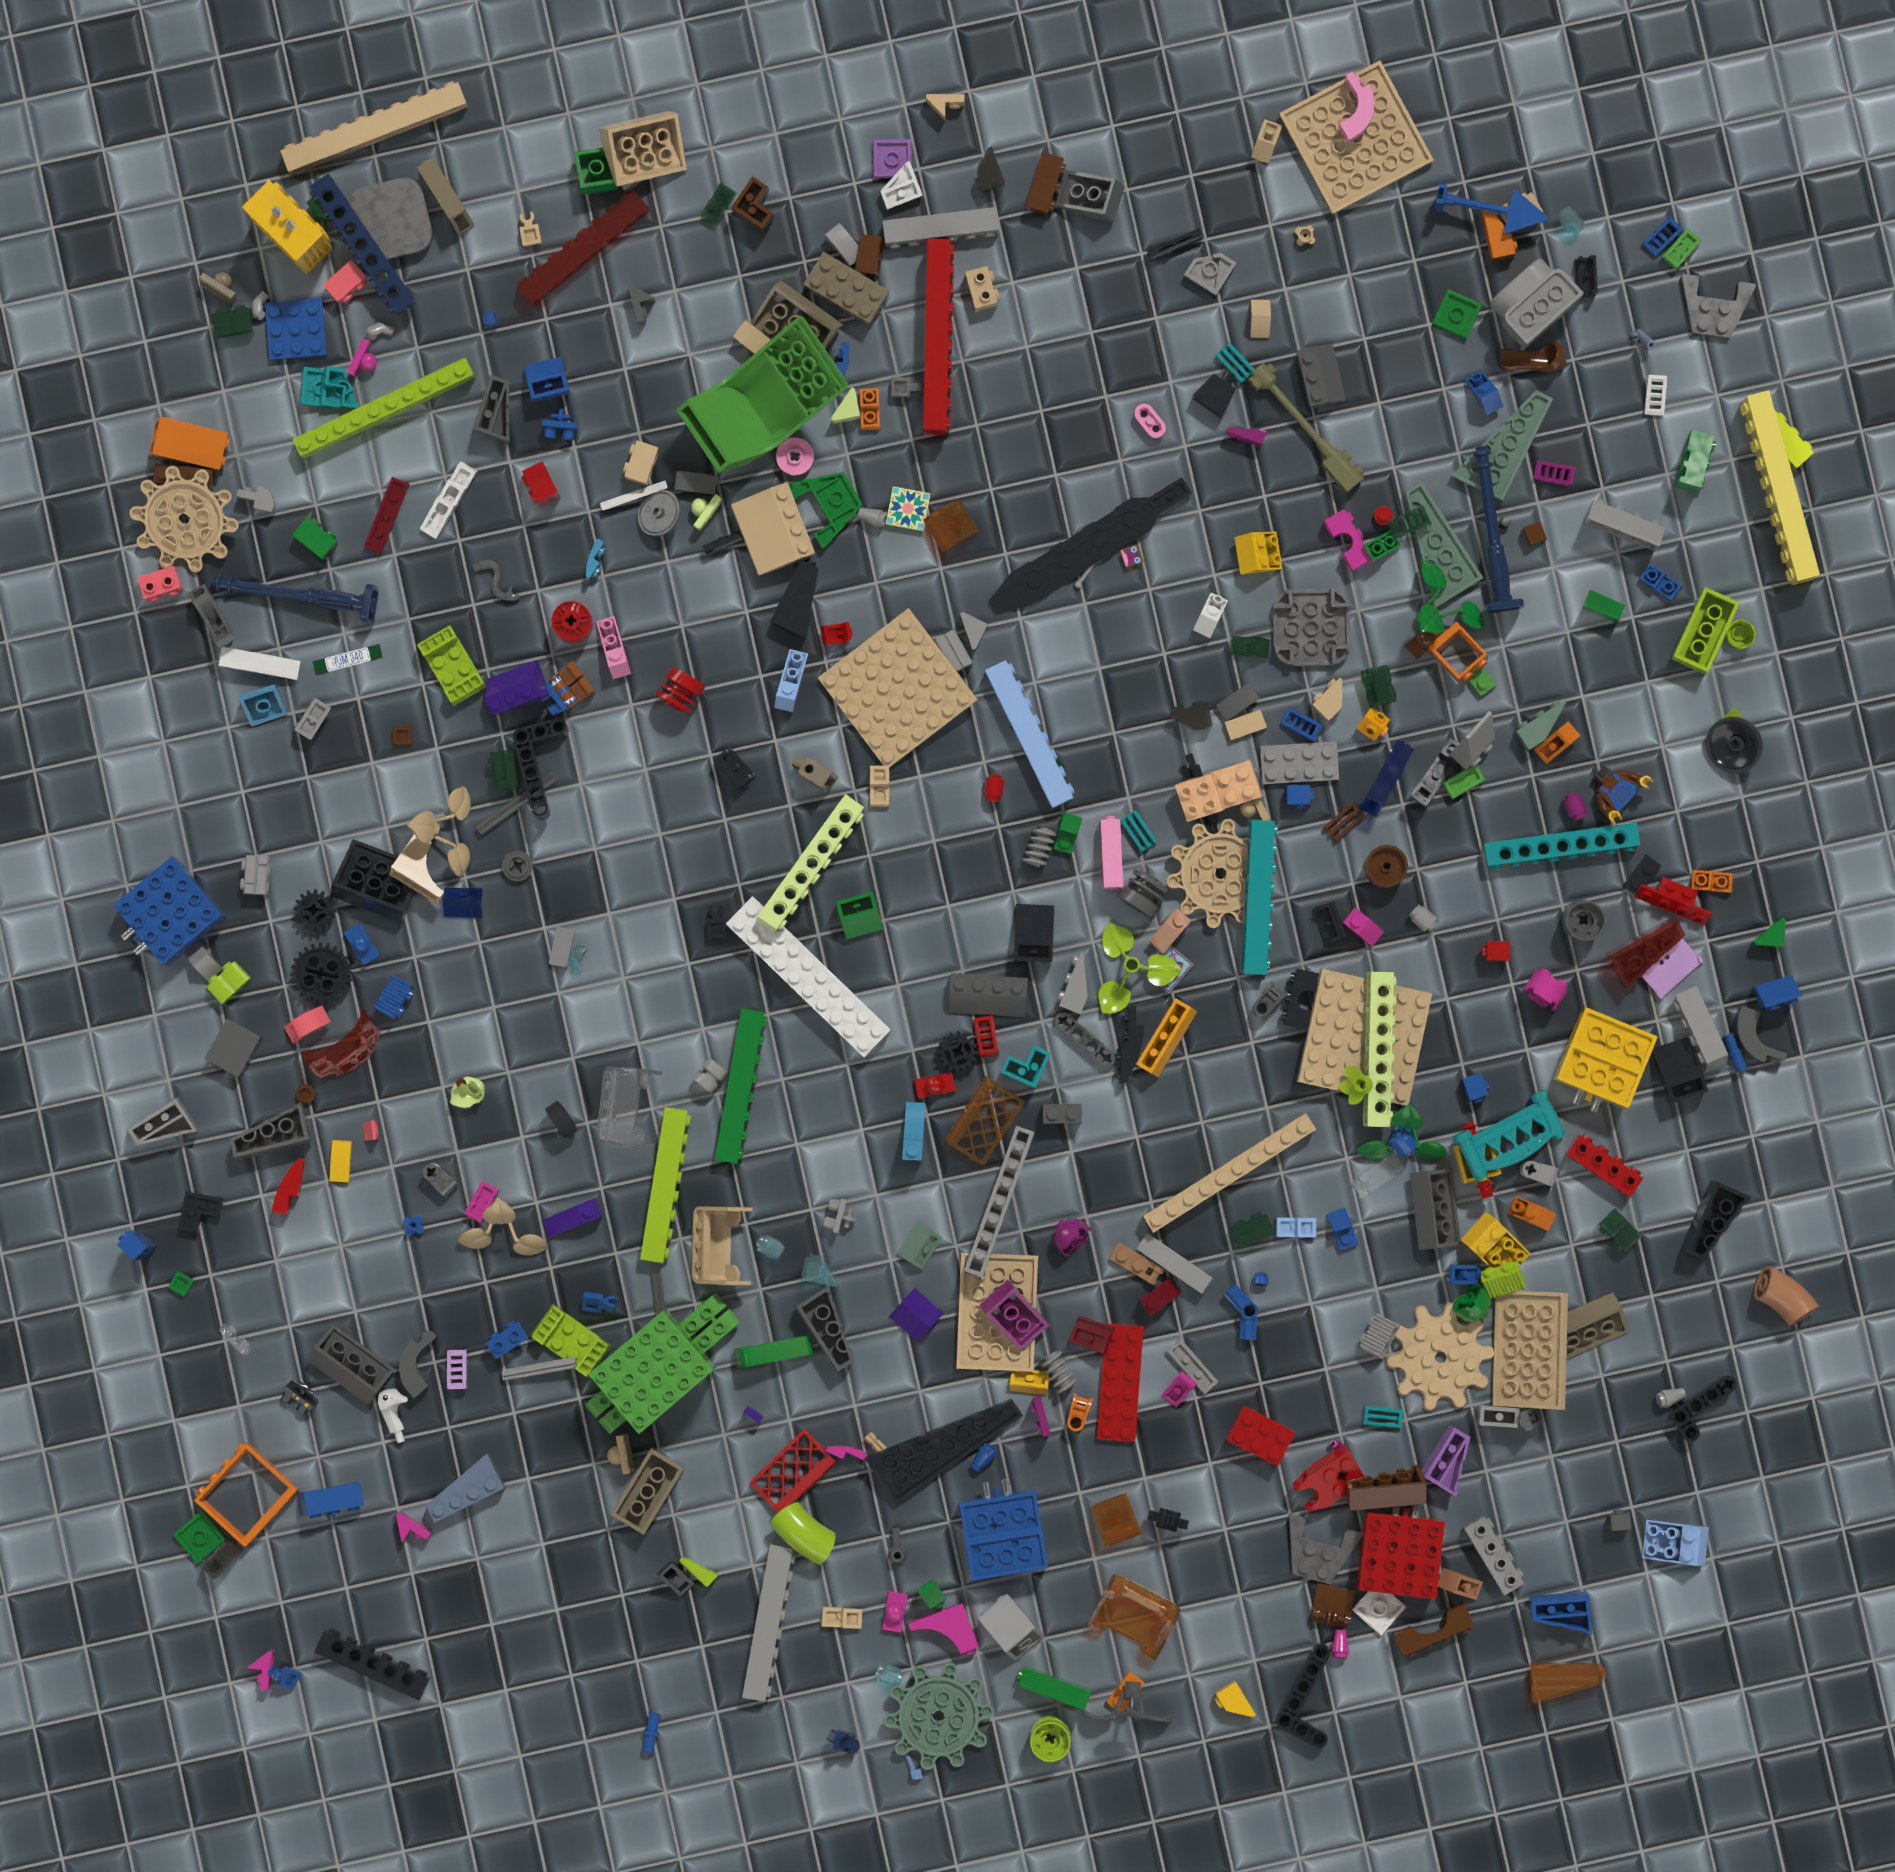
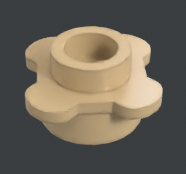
M1310 225L1302 228L1297 227L1295 229L1298 238L1296 243L1299 246L1306 243L1313 244L1315 242L1313 237L1314 228Z

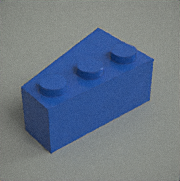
M360 1482L297 1492L300 1515H309L310 1519L321 1517V1513L328 1512L329 1515L340 1514L341 1509H347L348 1512L359 1510V1506L364 1505Z
M1587 1591L1529 1596L1530 1616L1533 1621L1565 1627L1570 1630H1578L1592 1635L1590 1597Z

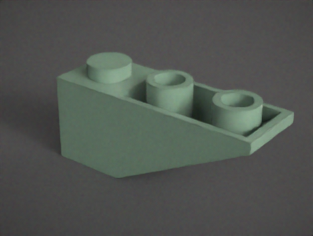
M1559 700L1549 705L1551 709L1544 713L1541 710L1533 716V721L1528 723L1526 720L1517 726L1519 730L1515 734L1526 751L1531 750L1547 738L1566 704L1565 700L1562 702Z

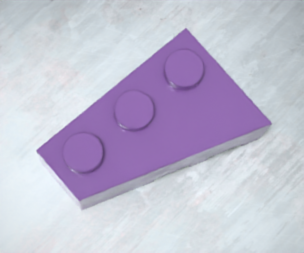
M1448 1425L1421 1470L1423 1477L1452 1495L1457 1496L1459 1479H1461L1462 1466L1466 1458L1470 1437L1455 1427Z

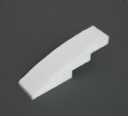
M462 461L459 462L440 496L436 498L420 530L437 539L471 484L477 470Z
M221 647L218 666L297 680L300 661Z

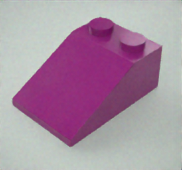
M1008 1279L980 1304L984 1313L1020 1350L1025 1348L1049 1326V1323Z

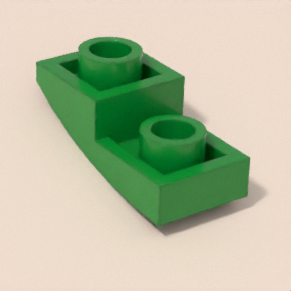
M1389 530L1363 545V548L1371 561L1374 562L1401 545L1393 531Z

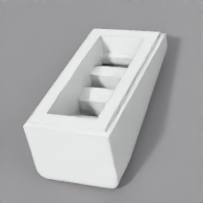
M1647 376L1644 415L1664 416L1667 376ZM1652 382H1661V385H1652ZM1651 389L1661 390V393H1651ZM1650 397L1661 398L1660 401H1650ZM1650 405L1660 406V409H1649Z

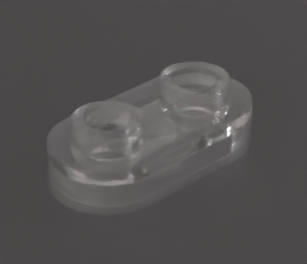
M224 1324L219 1328L222 1335L243 1356L246 1357L251 1352V1344L245 1338L240 1339L236 1334L238 1331L231 1324L228 1326Z

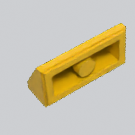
M1034 1370V1372L1011 1371L1009 1391L1047 1395L1050 1374H1046V1371Z

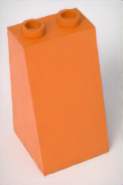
M160 416L155 421L148 457L219 471L220 467L223 468L225 465L226 457L223 456L224 449H228L230 438H227V432Z

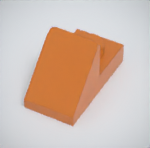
M1131 1671L1127 1673L1106 1700L1114 1709L1119 1702L1122 1691H1125L1126 1681L1140 1682L1141 1688L1145 1684ZM1124 1697L1119 1711H1124L1130 1703L1125 1701L1126 1697Z

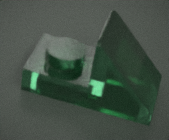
M1232 636L1230 655L1268 659L1270 639L1256 636Z

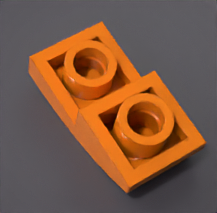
M879 388L860 389L861 430L880 429Z
M1693 870L1691 889L1732 893L1734 874Z

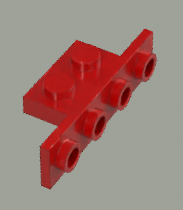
M1665 877L1660 879L1658 890L1641 884L1634 894V897L1702 926L1705 925L1712 915V912L1695 906L1696 890Z

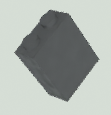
M226 1019L204 1059L209 1061L207 1065L216 1070L219 1067L224 1069L225 1075L233 1079L235 1076L241 1078L263 1037L231 1019Z

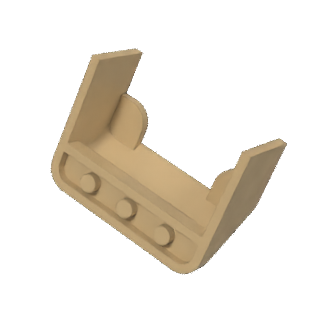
M701 1206L695 1208L693 1212L692 1279L695 1283L751 1285V1281H739L740 1271L736 1265H730L731 1226L739 1224L741 1221V1211H752L753 1208Z

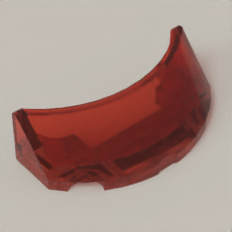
M363 1009L354 1028L342 1040L321 1050L303 1052L302 1055L308 1067L318 1077L325 1078L326 1075L336 1074V1076L343 1075L356 1069V1067L364 1063L371 1056L381 1032L366 1010Z

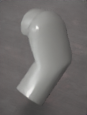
M264 291L251 304L252 315L258 320H262L266 315L262 305L269 296Z
M384 323L374 324L368 327L366 331L367 338L375 340L377 335L381 333L393 336L395 327Z

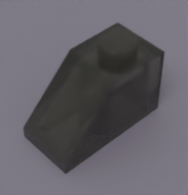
M992 146L988 147L978 168L977 178H975L978 190L982 188L983 193L1005 186V181Z

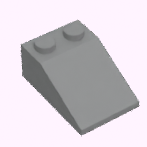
M1490 711L1486 713L1449 754L1466 770L1470 765L1475 767L1481 760L1479 755L1482 752L1486 754L1493 746L1491 742L1495 739L1493 717Z

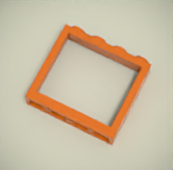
M249 1442L245 1445L241 1443L235 1449L236 1455L232 1459L228 1457L221 1465L223 1469L219 1473L215 1472L208 1479L210 1483L206 1488L202 1486L195 1494L197 1497L194 1500L244 1547H247L299 1490L289 1478ZM249 1451L288 1489L253 1528L244 1535L205 1498Z

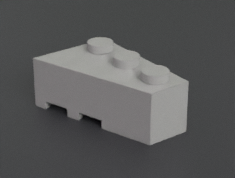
M178 1096L127 1128L136 1145L192 1133L198 1130L197 1125Z

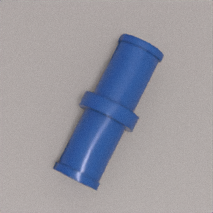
M1734 1033L1723 1036L1722 1038L1729 1052L1728 1057H1731L1736 1073L1748 1069L1741 1053L1743 1052L1742 1048H1739Z
M649 1712L647 1727L644 1729L645 1738L642 1751L654 1753L656 1736H659V1731L657 1730L661 1714Z

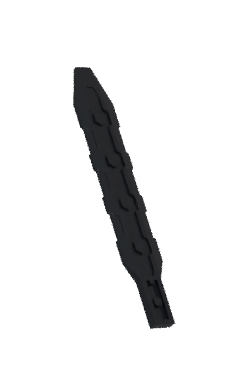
M1181 477L1151 497L1128 499L1096 522H1091L1083 527L1082 531L1064 542H1059L1051 547L1050 551L1011 572L989 599L990 604L995 612L999 613L1036 603L1047 596L1053 589L1068 580L1071 581L1085 569L1100 560L1103 561L1113 555L1117 549L1151 531L1159 514L1192 494L1191 490Z

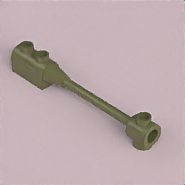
M1265 363L1261 364L1250 374L1251 377L1248 381L1257 391L1259 389H1269L1315 441L1316 446L1326 459L1321 466L1344 493L1347 494L1364 479L1362 476L1364 474L1363 469L1358 464L1355 466L1351 464L1349 460L1352 457L1346 450L1341 452L1324 438L1320 437L1275 385L1276 376L1274 374L1277 372L1270 363L1267 366Z

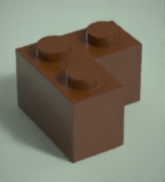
M752 176L732 205L731 210L734 214L764 233L774 218L773 212L761 205V202L769 192V188Z

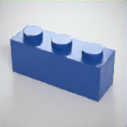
M140 1230L125 1231L118 1238L120 1241L117 1244L133 1261L143 1260L156 1247Z

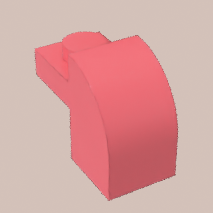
M319 1006L293 1019L284 1028L292 1043H296L307 1035L322 1029L331 1021L323 1006Z

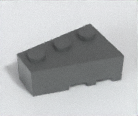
M490 375L472 431L505 443L510 441L509 381Z

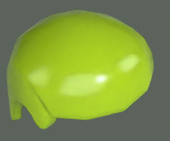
M1740 619L1730 624L1726 637L1733 647L1745 649L1754 643L1756 632L1751 623Z

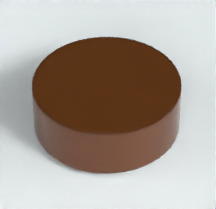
M301 1085L296 1090V1098L303 1104L311 1103L315 1099V1089L310 1085Z

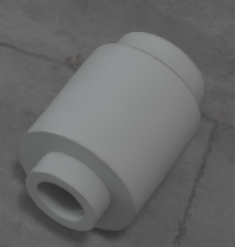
M1419 904L1409 914L1412 918L1411 921L1424 932L1426 930L1431 932L1438 924L1435 922L1437 917L1426 907H1422Z

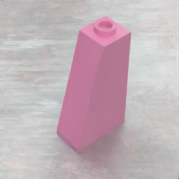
M1104 816V820L1100 821L1103 890L1122 889L1123 870L1120 819H1116V816Z

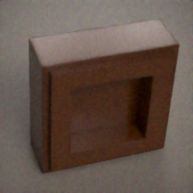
M392 726L393 746H413L412 726Z

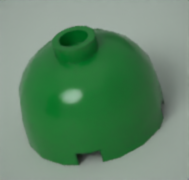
M1476 1284L1466 1289L1468 1293L1464 1297L1460 1295L1453 1304L1452 1310L1463 1321L1470 1323L1487 1318L1491 1307V1299L1488 1292L1480 1284Z

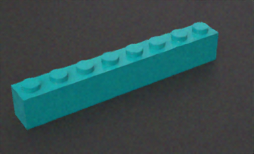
M1249 819L1241 954V973L1267 975V970H1270L1268 951H1271L1269 932H1272L1270 913H1273V901H1271V894L1274 893L1272 875L1275 874L1273 855H1276L1277 849L1276 844H1274V836H1277L1278 831L1275 821Z

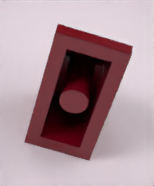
M1169 1277L1139 1299L1149 1315L1152 1316L1181 1292Z

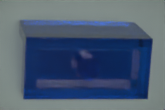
M444 887V917L482 918L483 888Z

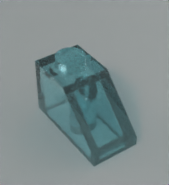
M810 1254V1257H805L801 1280L834 1287L840 1286V1282L826 1261L821 1260L822 1256Z

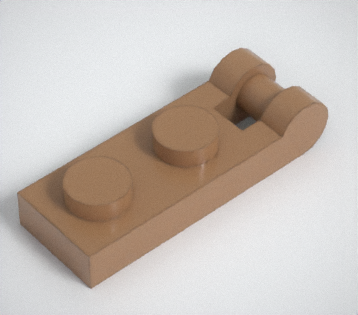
M1118 1242L1109 1257L1110 1260L1154 1286L1158 1282L1159 1275L1163 1274L1165 1270ZM1148 1267L1153 1269L1150 1276L1145 1274Z

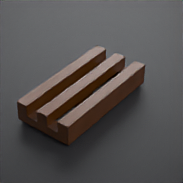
M1351 802L1323 828L1337 841L1365 815ZM1350 808L1354 810L1334 829H1329ZM1357 813L1359 817L1336 836L1334 833Z

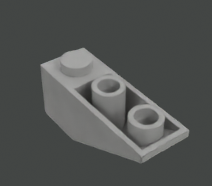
M1082 952L1079 956L1075 955L1071 965L1075 968L1072 974L1068 973L1064 982L1067 984L1065 992L1061 990L1057 999L1060 1002L1059 1007L1079 1015L1088 997L1084 954Z

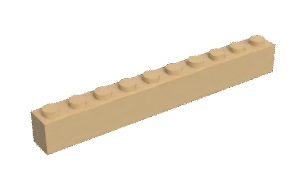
M446 83L444 88L438 90L436 88L430 89L423 96H412L405 103H394L387 110H376L369 117H358L351 124L343 123L338 125L335 130L320 132V136L314 138L306 137L299 144L295 145L292 143L284 146V149L280 152L289 174H297L467 108L468 105L459 83Z
M1304 1113L1143 1215L1144 1220L1154 1233L1307 1136L1316 1128L1307 1114Z

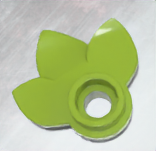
M1347 1066L1344 1069L1348 1078L1338 1088L1343 1093L1349 1095V1104H1358L1362 1101L1364 1095L1372 1090L1373 1083L1371 1078L1363 1075L1358 1067Z

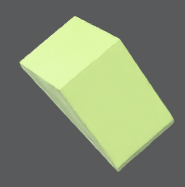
M854 388L850 389L831 417L832 423L860 419Z

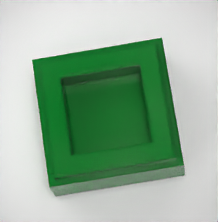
M177 1271L168 1288L185 1297L195 1280Z

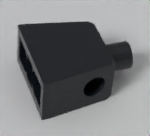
M1226 370L1221 378L1213 374L1193 394L1192 399L1222 419L1236 390L1235 387L1230 385L1235 375L1229 370Z

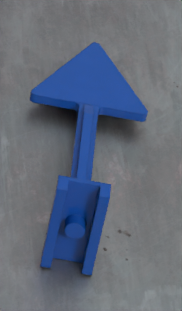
M1439 184L1438 198H1436L1435 204L1436 212L1442 213L1445 205H1457L1507 215L1505 234L1548 221L1549 219L1516 189L1513 190L1510 206L1506 207L1455 197L1453 194H1447V185Z

